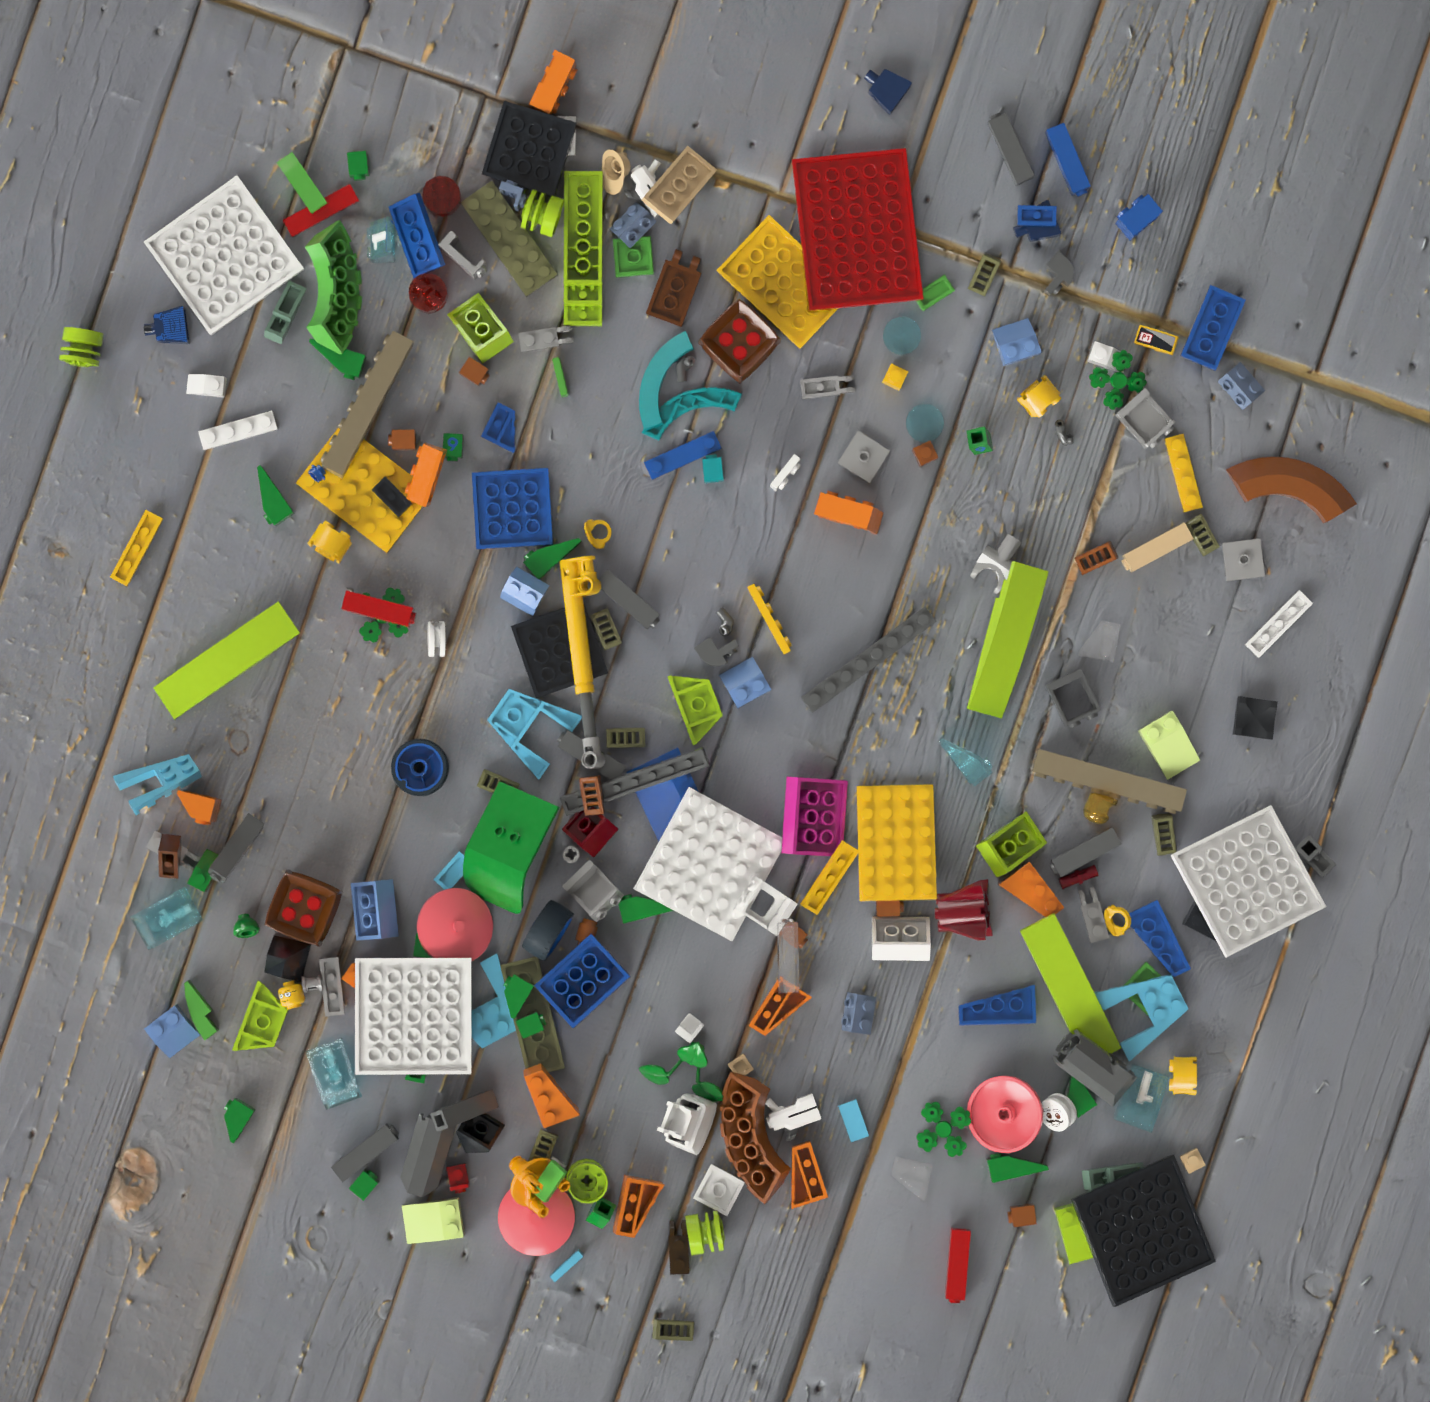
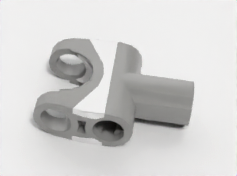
M1007 534L997 550L987 545L976 561L970 577L975 579L977 574L984 569L993 570L998 576L997 586L993 592L998 595L1004 579L1007 580L1012 563L1011 559L1022 543L1015 537Z

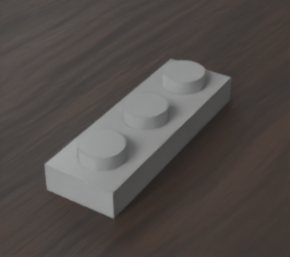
M339 957L319 959L325 1017L344 1015L345 1009Z

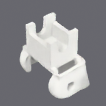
M686 1093L678 1098L676 1102H667L668 1108L665 1117L657 1131L665 1133V1141L669 1144L698 1155L711 1129L717 1104L700 1096ZM689 1102L700 1106L697 1107V1110H694L684 1105H689ZM676 1138L680 1140H685V1143L676 1140Z

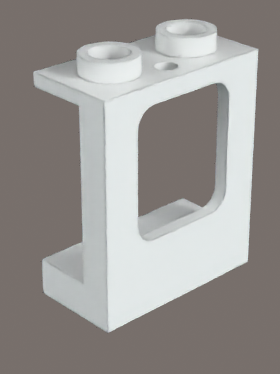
M756 876L748 884L744 896L742 895L738 899L735 909L777 936L798 904ZM760 888L774 897L773 904L764 916H760L748 908Z

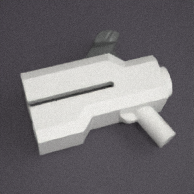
M654 159L649 169L645 165H638L631 170L632 174L630 176L635 185L631 190H624L627 198L642 200L656 183L655 172L661 164L659 161ZM643 202L654 219L660 216Z
M812 1093L797 1098L795 1104L788 1107H778L771 1098L766 1100L765 1103L772 1111L768 1113L769 1117L766 1118L769 1129L773 1128L776 1131L784 1128L788 1133L787 1141L794 1140L799 1128L821 1119Z

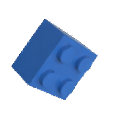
M1149 194L1145 197L1140 195L1131 204L1133 206L1131 209L1126 207L1117 216L1118 220L1115 224L1130 241L1163 212Z

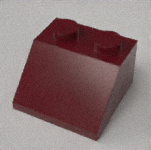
M584 810L575 813L562 828L573 841L593 858L619 830L603 814L585 816Z

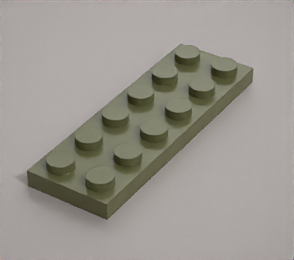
M493 181L461 202L526 297L558 276L527 230L521 228L520 220Z
M537 957L500 965L504 983L508 976L513 977L514 974L533 985L543 978L539 958ZM534 986L516 1018L513 1019L525 1069L540 1063L548 1072L564 1069L565 1065L550 1003ZM537 1011L539 1015L543 1014L547 1024L544 1025L545 1030L523 1039L516 1020Z

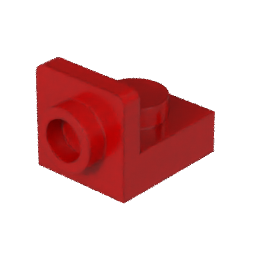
M466 1163L446 1167L450 1191L455 1190V1194L466 1192V1188L470 1187Z

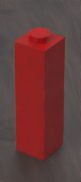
M347 590L341 607L343 611L409 628L411 624L415 623L417 613H414L415 609L413 607Z
M950 1229L945 1298L949 1299L950 1303H960V1300L965 1301L970 1229Z

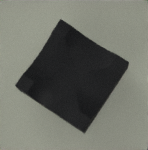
M1238 696L1233 735L1273 740L1278 701Z

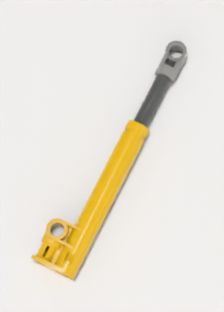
M582 556L561 560L559 563L574 685H576L575 693L580 698L584 739H582L584 754L581 761L586 768L599 769L605 764V756L601 753L600 739L596 734L592 693L595 690L583 597L598 594L601 590V582L597 579V572H594L593 560L596 559V556ZM589 582H591V588H590V589H588V583H589ZM593 756L595 757V762H594V764L592 763V757H593Z

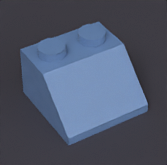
M1028 318L992 330L1003 366L1042 353Z
M516 567L502 589L500 598L534 616L550 585Z
M753 657L719 675L737 709L771 691L769 684Z
M178 1004L144 1028L153 1042L169 1058L200 1036V1033Z

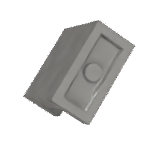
M450 231L438 244L440 249L474 280L477 277L481 278L487 272L486 267L488 265L486 261L482 259L476 266H473L453 248L459 239L453 231Z
M1146 388L1115 414L1145 449L1149 446L1151 448L1156 446L1160 442L1158 438L1163 433L1167 436L1174 429L1172 425L1175 423L1153 400Z
M591 860L586 862L562 886L596 922L603 919L607 912L613 906L618 905L624 896Z

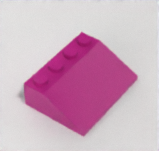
M786 777L781 853L830 857L833 855L841 841H844L848 781Z

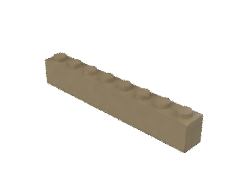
M392 331L391 335H386L383 341L385 346L382 352H377L374 358L376 363L373 369H368L365 378H367L365 384L359 386L356 395H358L356 401L350 403L347 409L349 412L347 418L341 420L338 426L340 429L338 435H333L329 443L331 445L329 452L325 451L320 460L323 469L342 479L414 345L412 340L395 331Z
M1037 749L1031 770L1036 772L1035 776L1046 779V776L1054 777L1053 781L1064 784L1065 781L1072 782L1073 787L1083 789L1084 786L1091 787V792L1102 794V791L1109 792L1110 797L1117 799L1124 796L1128 798V802L1139 804V801L1147 803L1146 807L1157 809L1158 806L1164 807V812L1176 814V811H1182L1187 789Z

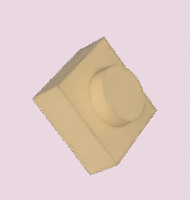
M744 1053L727 1064L732 1072L741 1075H747L754 1070Z
M1197 1148L1179 1156L1188 1174L1206 1166Z

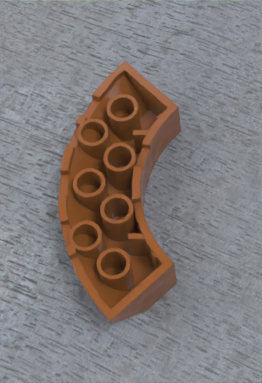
M1262 457L1248 460L1226 469L1245 503L1268 495L1290 497L1306 504L1318 515L1323 524L1357 505L1351 494L1333 476L1301 460L1287 457Z
M730 1072L723 1089V1101L720 1106L722 1121L720 1123V1130L727 1148L725 1151L729 1161L733 1163L738 1172L736 1173L737 1176L741 1177L748 1186L747 1189L761 1202L766 1204L784 1183L791 1170V1167L773 1149L766 1132L764 1109L770 1088L755 1078Z

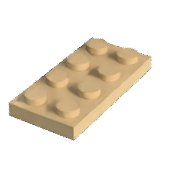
M687 146L641 201L669 224H672L715 174L717 169Z

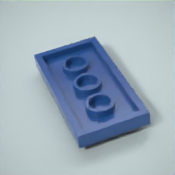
M415 193L389 206L413 278H420L445 266L421 194Z
M1210 285L1180 356L1216 371L1246 300Z

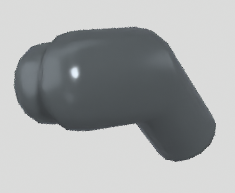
M685 356L677 363V382H687L686 371L695 364L694 357Z
M1057 420L1055 422V430L1061 444L1064 446L1072 445L1073 435H1066L1064 421Z
M722 607L716 612L722 620L719 633L722 636H728L732 632L734 620Z

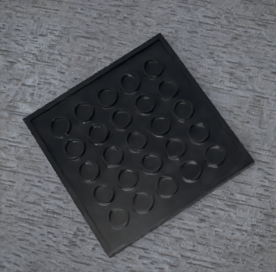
M1174 1155L1167 1156L1071 1199L1113 1307L1216 1262Z

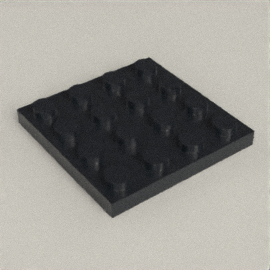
M504 101L482 175L504 182L510 180L516 182L517 186L555 196L577 123Z
M584 604L594 679L609 673ZM565 607L511 626L536 699L574 686Z

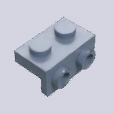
M510 180L506 182L501 181L500 193L515 198L514 209L519 212L520 207L524 208L527 199L524 189L517 186L516 182Z
M635 202L620 219L614 222L610 230L631 248L656 223V220L644 207Z
M1241 362L1218 381L1242 410L1265 391Z
M847 992L844 1001L845 1009L841 1020V1029L852 1033L871 1035L876 997Z

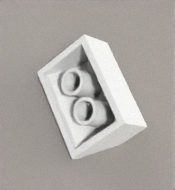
M872 916V960L930 961V917Z

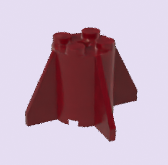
M988 879L979 880L952 893L937 894L936 905H938V908H935V919H939L938 932L951 931L978 941L986 940V936H993L990 911H988Z

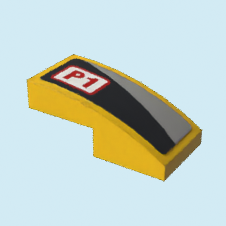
M1139 325L1134 343L1158 352L1173 355L1179 337Z

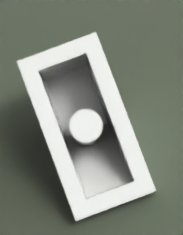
M1095 341L1092 344L1087 362L1119 372L1116 370V367L1112 366L1113 354L1120 351Z
M188 374L186 394L225 398L227 378L215 375Z

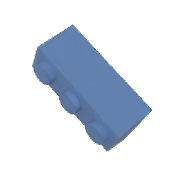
M393 879L351 883L356 941L399 937Z

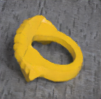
M589 519L584 523L585 534L590 544L596 549L604 548L605 543L610 540L612 535L610 525L603 520ZM597 524H602L607 528L608 534L606 538L595 539L592 536L591 531Z
M1115 905L1108 906L1105 909L1104 920L1107 930L1113 936L1124 935L1125 931L1131 926L1129 913L1124 908L1116 907ZM1115 913H1121L1125 917L1126 923L1123 927L1115 925L1113 922Z

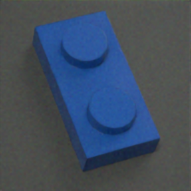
M1018 205L1017 225L1056 226L1057 206Z

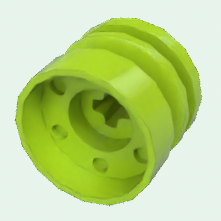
M532 190L530 196L526 199L522 211L521 228L526 229L529 222H532L530 231H534L537 224L541 225L540 234L553 238L561 216L564 199L552 195L548 203L544 202L545 193L542 192L539 200H536L538 191Z
M64 327L62 340L70 343V347H61L60 350L69 354L59 355V360L78 367L99 366L100 361L91 358L101 357L100 353L93 351V347L102 346L104 334L87 329Z
M585 1158L577 1160L570 1166L567 1171L566 1180L570 1182L569 1192L574 1199L581 1203L590 1204L597 1202L604 1196L607 1191L608 1180L605 1170L600 1163L593 1159ZM586 1175H588L589 1178L592 1179L588 1180L587 1184H585L584 1180H581L585 1179Z
M718 1210L713 1211L714 1220H710L708 1212H705V1221L703 1222L700 1221L698 1214L685 1215L692 1256L704 1254L706 1244L709 1245L711 1252H714L713 1243H718L719 1251L724 1250L725 1234Z

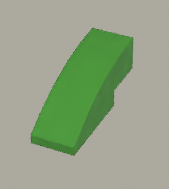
M293 152L276 162L311 214L327 204Z
M188 980L184 983L187 1006L198 1032L204 1040H207L219 1030L208 1017V1014L213 1009L192 982Z

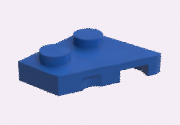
M497 402L480 437L514 453L515 411Z

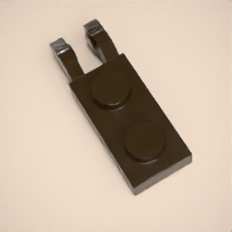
M670 1220V1275L689 1274L686 1220L681 1222L682 1235H674L675 1223L674 1220Z

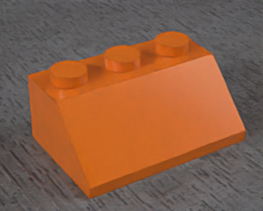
M428 443L419 446L416 457H419L417 465H413L410 474L413 476L411 483L408 482L405 489V494H408L406 499L423 507L431 504L447 449Z
M187 790L177 791V795L191 818H195L196 823L211 825V822L217 821L222 799Z

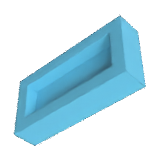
M459 851L434 878V881L444 890L452 888L462 878L464 855Z
M857 1100L838 1105L850 1141L854 1142L868 1137L869 1134Z
M578 1249L550 1275V1278L556 1282L584 1254Z

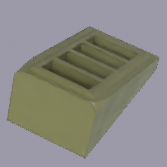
M983 253L968 289L986 296L1001 260ZM985 260L995 264L994 268L985 264ZM983 267L991 271V274L981 271V268ZM978 275H981L985 278H988V281L986 282L977 277ZM975 281L984 285L985 288L982 289L974 285Z
M1202 514L1185 523L1203 557L1220 547ZM1200 521L1201 525L1192 529L1191 526ZM1204 528L1205 532L1196 536L1195 533ZM1208 535L1209 538L1200 543L1199 539ZM1209 542L1213 543V545L1205 550L1202 547Z
M608 608L590 615L604 651L622 644ZM607 615V619L600 622L596 621L597 618ZM608 622L610 623V626L605 627L603 629L599 628L600 625H603ZM610 629L613 630V633H610L606 636L602 635L603 632H606ZM613 636L616 637V640H613L609 643H605L606 639H609Z
M645 728L606 729L607 748L645 747ZM613 732H616V744H613L612 741ZM620 732H624V744H620ZM628 732L632 733V743H628ZM635 732H639V743H636Z
M484 769L477 787L494 793L495 789L491 787L495 778L499 779L496 787L499 781H504L507 785L511 784L513 785L512 787L517 789L520 784ZM488 775H490V781L488 785L485 786L484 783L486 781V778Z
M1170 813L1152 815L1157 855L1176 853L1172 815ZM1167 821V823L1158 824V822ZM1166 828H1168V830H1169V831L1159 832L1160 829H1166ZM1170 836V839L1160 840V837ZM1171 843V847L1161 848V845Z
M540 1129L528 1162L533 1160V1157L545 1158L535 1154L536 1150L547 1154L546 1158L550 1159L558 1135ZM541 1137L552 1140V1143L541 1140ZM542 1144L550 1148L549 1150H545L543 1148L538 1147V1145Z
M653 1320V1339L693 1341L694 1321ZM661 1324H663L662 1335H660ZM668 1325H671L670 1335H668ZM676 1325H679L678 1336H676ZM684 1325H687L686 1336H683Z

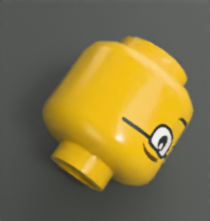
M294 981L283 983L284 987L278 990L281 1006L286 1007L287 1010L301 1007V1003L305 1001L302 985L295 984Z

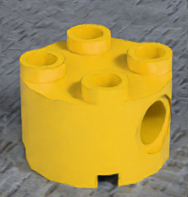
M1046 375L1040 377L1042 379L1040 383L1036 380L1020 394L1021 397H1017V401L1031 417H1041L1047 412L1046 407L1051 404L1055 405L1061 400V393Z
M324 521L323 524L320 523L318 525V528L307 544L310 547L315 545L316 548L314 550L333 562L336 559V562L340 563L346 551L352 545L351 536L342 530L339 533L333 529L334 526L331 523Z
M1174 1056L1173 1059H1170L1169 1072H1173V1079H1169V1091H1173V1095H1196L1197 1090H1193V1088L1197 1087V1063L1193 1062H1197V1057L1183 1058Z

